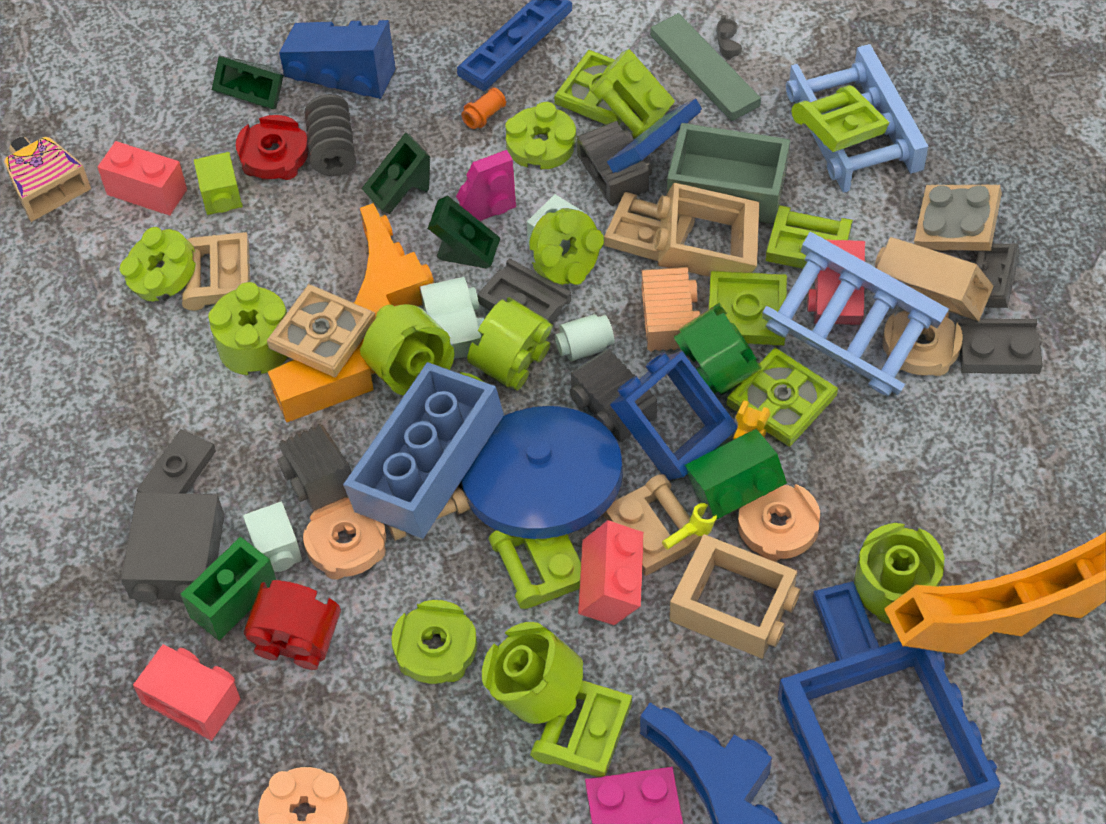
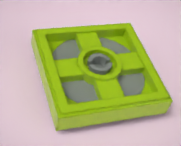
M588 49L554 95L555 104L605 125L617 121L618 125H620L622 120L602 98L597 99L590 91L615 59ZM612 87V89L620 96V98L629 106V104L621 97V95Z
M774 347L759 363L762 369L741 382L727 397L726 405L737 412L742 401L745 400L749 402L748 407L759 411H762L764 407L768 408L770 416L764 429L790 447L837 396L838 388Z

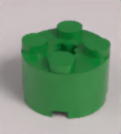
M720 303L679 328L680 333L674 336L675 341L686 357L689 356L693 362L697 361L700 366L696 370L714 394L717 392L724 394L762 369L736 325L728 320L727 312Z

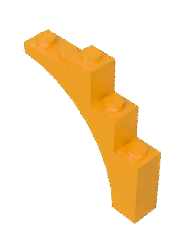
M374 203L361 207L360 213L363 230L369 246L366 275L354 303L375 312V316L379 309L386 305L410 304L418 307L421 306L420 286L434 283L429 266L427 264L421 265L415 252L405 255L400 242L393 243L391 239L393 231L386 215L380 217ZM364 338L336 378L297 360H292L268 371L274 396L286 423L374 390L371 375L375 374V372L360 355V348Z
M1106 532L1051 560L995 579L965 585L939 587L915 585L884 609L902 646L960 655L967 652L993 632L1022 637L1053 614L1081 619L1106 601Z

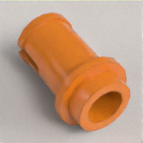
M495 87L489 89L476 102H469L464 106V111L461 113L464 123L471 129L484 127L489 117L506 106V98L499 89Z

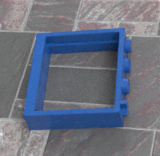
M900 641L780 679L778 700L832 824H934L994 803L1001 785L995 773L997 766L993 760H987L981 748L982 737L974 721H968L962 709L963 698L955 683L949 682L944 672L945 662L941 652L937 653L933 650L902 646ZM913 666L971 787L862 823L808 700Z

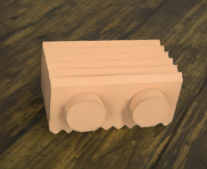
M688 267L642 270L641 289L647 349L651 352L654 350L661 351L662 349L666 351L669 349H680L674 336L680 333L679 328L700 315V311H692V303H697L696 280H689Z

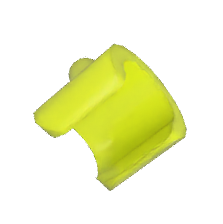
M706 503L697 504L694 507L689 522L683 528L662 541L663 546L668 550L693 534L697 536L708 535L712 531L717 515L708 520L702 519L701 517L704 515L708 505Z

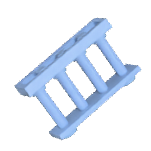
M870 44L857 47L855 63L852 64L851 68L808 80L804 77L798 64L791 65L790 79L786 82V92L791 102L799 103L804 100L813 102L817 100L814 95L815 92L855 82L856 84H861L865 92L862 95L890 122L884 134L890 136L894 143L893 145L850 157L847 156L844 149L832 152L811 131L827 162L830 178L837 180L843 193L850 191L852 173L858 169L898 159L899 161H904L910 174L924 170L928 144ZM841 107L822 113V115L840 109Z
M810 231L801 249V252L806 255L805 261L807 263L779 311L777 312L768 306L763 310L762 319L767 321L765 327L784 338L789 333L870 379L868 385L885 396H889L891 392L899 395L905 386L904 383L895 379L922 330L924 328L928 329L930 325L938 328L949 308ZM828 267L841 274L839 277L841 283L811 331L793 321L792 318L820 270L825 271ZM862 286L875 293L873 296L875 303L848 349L844 350L826 338L854 290H859ZM895 306H898L909 312L908 319L910 321L880 370L860 358L889 308L894 309Z

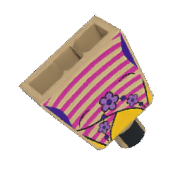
M19 137L10 144L9 150L12 154L5 157L3 162L31 222L91 190L83 165L50 137H43L33 143H30L25 137Z

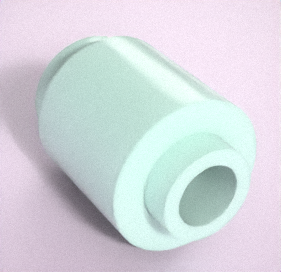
M596 314L560 324V333L555 334V342L561 356L567 355L571 362L603 352L607 349V346L615 343L613 330L606 315L597 317Z

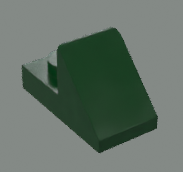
M405 132L361 189L381 211L390 214L412 186L428 192L430 155L410 134Z
M448 195L439 199L427 228L442 240L437 258L442 261L485 269L491 267L500 237Z

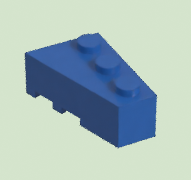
M379 20L377 25L362 26L361 21H350L348 26H334L332 22L295 23L279 52L284 77L379 99L382 98L396 69L389 20Z

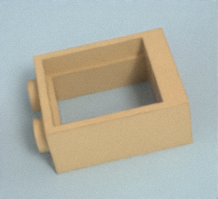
M673 183L666 196L662 195L659 198L656 217L661 218V223L654 241V249L659 250L658 266L667 268L688 267V272L710 277L711 271L752 273L757 267L759 202L679 183ZM678 214L731 225L730 255L676 243Z
M893 237L889 238L886 247L880 249L875 262L877 269L949 308V312L976 321L980 320L994 287L975 263Z
M703 534L670 601L669 621L763 659L769 645L776 647L779 643L785 627V623L780 622L785 610L792 613L798 601L801 589L795 587L797 570ZM715 565L777 589L760 627L697 602Z

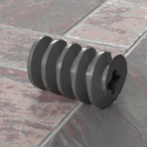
M335 94L320 95L312 99L304 111L310 164L314 170L328 176L346 174L353 170L356 165L350 113L348 112L349 106L343 97Z

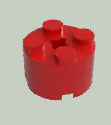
M272 580L270 587L267 588L265 582L260 585L245 626L244 635L247 640L256 645L254 653L262 658L278 660L279 655L294 658L293 662L302 668L317 670L319 663L326 658L341 614L340 606L331 598L328 599L327 604L316 600L318 591L300 584Z

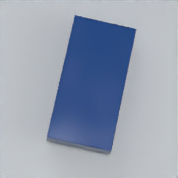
M854 581L813 592V601L836 661L879 647Z

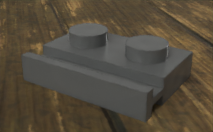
M510 258L506 261V266L503 270L499 269L477 294L479 304L490 311L500 300L507 301V297H511L547 319L551 324L562 313L561 309L565 304L568 305L571 302L570 291Z
M959 318L958 324L963 335L959 353L961 373L1040 374L1043 363L1039 333H1037L1036 328L1037 319L980 318L979 321L970 318Z

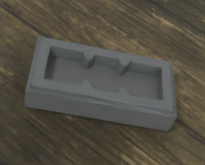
M992 244L991 251H978L975 264L979 266L994 286L985 308H1008L1020 254L1018 244Z
M180 429L140 484L137 492L186 494L216 452L214 444Z

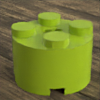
M245 282L240 284L236 290L220 298L210 310L208 318L220 360L229 370L241 375H249L248 372L261 371V374H264L281 366L287 360L288 356L270 349L267 343V339L287 314L285 304L277 294L268 289L258 287L255 283Z
M507 297V301L502 299L491 309L478 329V332L482 334L478 346L473 342L471 343L467 361L506 387H511L518 391L528 378L529 371L526 369L533 360L540 363L549 351L551 343L546 341L553 325L547 319L511 297Z
M410 304L386 305L379 309L376 319L367 330L360 348V355L367 365L395 393L402 396L406 394L427 362L450 370L455 353L449 334L422 308Z
M901 523L883 525L867 536L859 553L854 577V584L862 604L871 613L875 614L881 622L891 624L884 608L915 585L939 587L944 573L945 557L937 540L923 529L919 528L916 531L904 528L905 524Z
M537 622L520 623L504 632L508 637L499 646L495 643L491 646L482 666V682L492 697L519 719L531 724L545 723L557 716L566 717L572 713L576 706L575 697L579 692L583 679L582 658L554 633Z

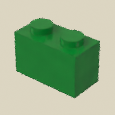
M757 428L685 464L696 496L701 503L708 505L707 511L712 517L717 515V519L787 484L777 452Z
M240 536L180 595L189 617L220 641L252 609L261 583L265 582L267 588H269L272 580H276L271 560Z

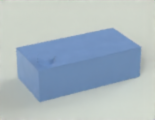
M427 362L343 484L354 512L424 539L504 416L496 386Z

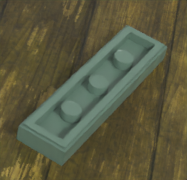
M680 13L651 27L650 36L731 121L760 107L761 97Z

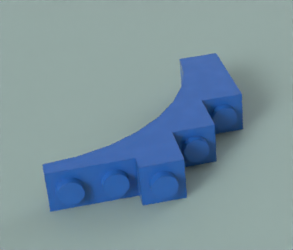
M652 703L648 704L640 716V734L664 751L689 778L704 803L712 824H783L778 821L777 815L769 808L761 804H756L755 806L751 804L770 775L772 757L768 755V752L762 745L751 739L743 740L734 734L724 748L721 746L720 741L711 733L705 730L696 731L686 725L675 711L666 707L660 709Z

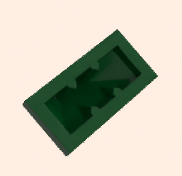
M219 56L211 90L267 108L276 109L284 75L268 65Z

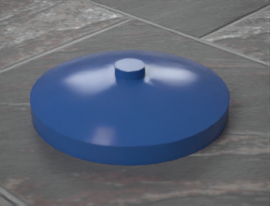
M531 407L502 417L461 481L469 507L487 526L514 537L528 539L552 538L575 532L589 525L611 506L622 484V456L614 435L596 418L584 412L566 407Z

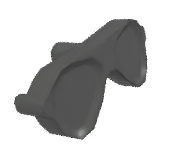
M722 15L716 28L719 49L723 56L732 58L742 52V46L730 40L737 33V23L734 20L726 19V15Z

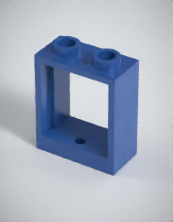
M683 351L669 356L663 352L647 363L645 367L648 372L640 379L635 376L618 388L617 391L620 396L610 406L660 473L664 474L668 480L686 476L688 473L685 464L715 450L737 430L738 426ZM666 374L705 425L674 453H672L635 403L638 398Z

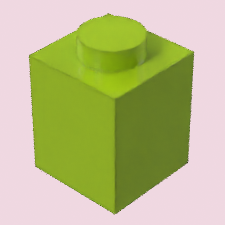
M229 152L193 159L207 215L223 213L243 207Z

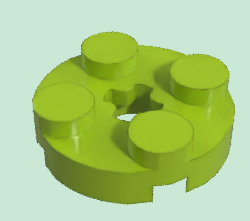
M541 102L536 107L524 109L508 119L505 124L506 149L512 159L521 166L529 168V163L540 165V170L552 169L568 161L574 152L576 144L575 123L570 116L556 109V106L551 102ZM540 134L547 135V140L545 141L541 138H533Z
M560 208L561 210L555 213L549 212L536 223L529 241V250L534 251L535 262H532L539 275L554 283L578 285L586 279V276L593 269L598 259L599 251L604 244V236L600 230H597L594 221L584 212L570 208ZM570 240L569 250L562 256L563 248L560 246L561 241Z
M151 227L143 233L142 239L133 246L128 256L121 262L120 273L125 277L127 286L144 300L159 301L156 297L166 293L171 297L186 286L195 271L196 263L192 260L193 252H195L194 246L176 230H161L159 227ZM163 260L165 262L161 268L156 267L160 261Z
M428 600L417 604V609L412 610L407 615L404 613L398 618L392 631V649L400 671L405 676L419 682L438 684L446 681H458L464 676L465 670L471 665L476 655L477 636L473 622L464 615V610L448 601ZM433 634H439L444 645L437 649H429L428 645L423 644L424 640H431Z

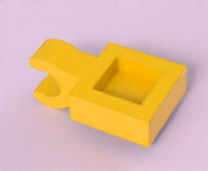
M743 400L735 416L738 428L733 440L756 428L765 438L766 429L764 427L770 416L769 409L764 407L762 411L750 408L748 407L749 402Z

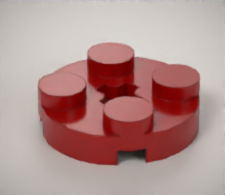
M268 115L259 118V124L251 128L248 124L242 128L237 136L235 146L242 170L246 175L262 179L280 178L283 180H290L297 176L298 169L305 163L309 154L307 135L305 131L299 128L298 122L287 116ZM273 143H277L279 147L275 150L264 149L270 148Z

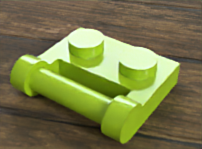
M630 49L621 52L590 90L597 99L602 98L632 131L633 139H636L661 119L675 102L673 97ZM612 87L621 95V97L629 104V106L620 98V96L612 89Z
M851 85L839 88L835 94L813 102L804 100L792 106L791 110L794 121L800 125L806 124L832 152L882 135L890 123ZM841 107L840 109L822 115V113Z
M779 205L765 261L803 269L807 262L805 261L806 255L801 252V249L810 231L825 240H849L853 220L841 218V221L793 212L791 207Z
M496 530L489 536L488 540L493 550L499 552L517 591L515 599L521 609L532 608L580 589L581 562L567 534L552 538L528 539L510 536ZM521 544L525 545L542 584H531L514 547Z
M582 680L581 687L575 698L576 700H584V704L568 747L557 745L567 716H557L546 723L541 739L534 742L530 755L533 759L544 764H557L595 777H604L607 775L631 708L632 695Z

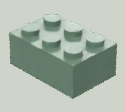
M681 123L667 177V193L673 183H679L759 202V222L774 224L788 167L790 139Z

